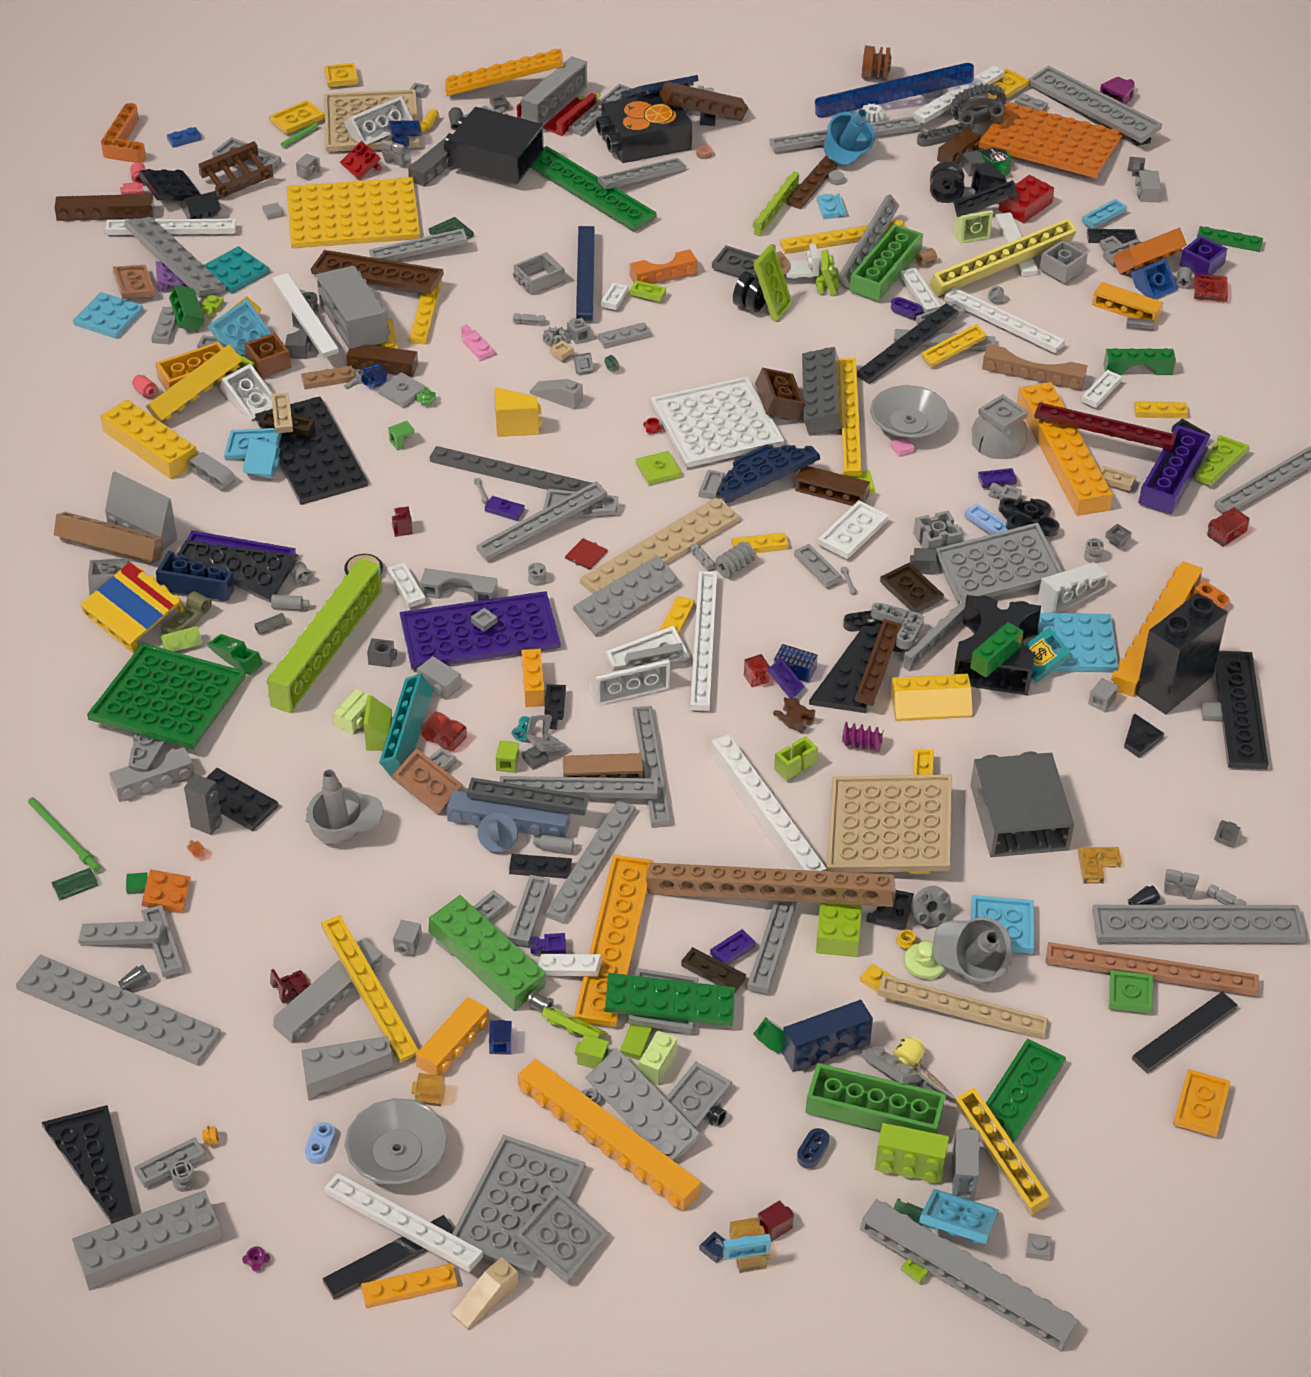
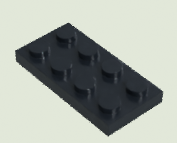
M219 768L213 770L206 777L216 782L221 814L252 832L279 807L278 801Z

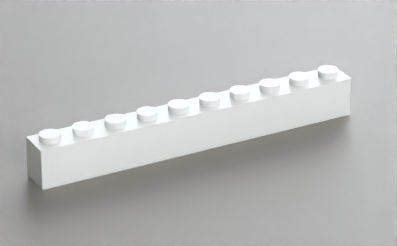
M727 734L711 740L712 759L792 870L826 871L824 864L730 735Z

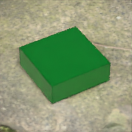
M147 872L127 874V894L144 893L148 879Z

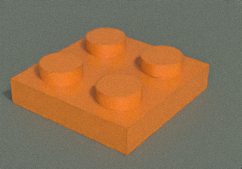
M150 869L142 906L152 908L162 905L163 910L183 913L191 876Z

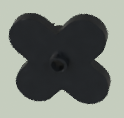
M1003 498L999 503V512L1008 517L1006 523L1007 530L1038 523L1045 536L1057 535L1060 525L1055 519L1049 517L1052 507L1048 502L1032 498L1030 501H1023V498L1017 500Z

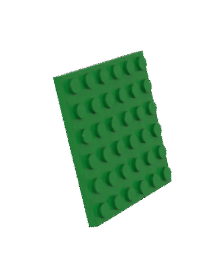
M142 643L87 713V717L90 721L194 750L243 682L246 673L243 670Z

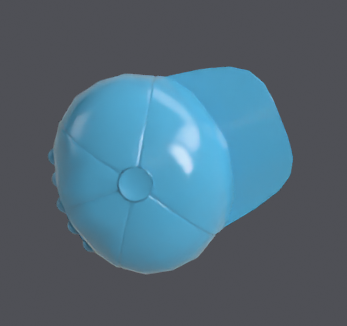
M860 109L855 114L841 112L830 120L827 126L824 152L836 164L842 166L849 165L858 157L868 153L875 141V133L870 123L866 121L867 112L864 109Z

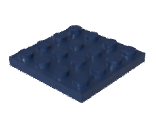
M698 75L668 80L667 82L693 86L694 82L699 80ZM665 81L641 85L620 93L622 98L661 92Z

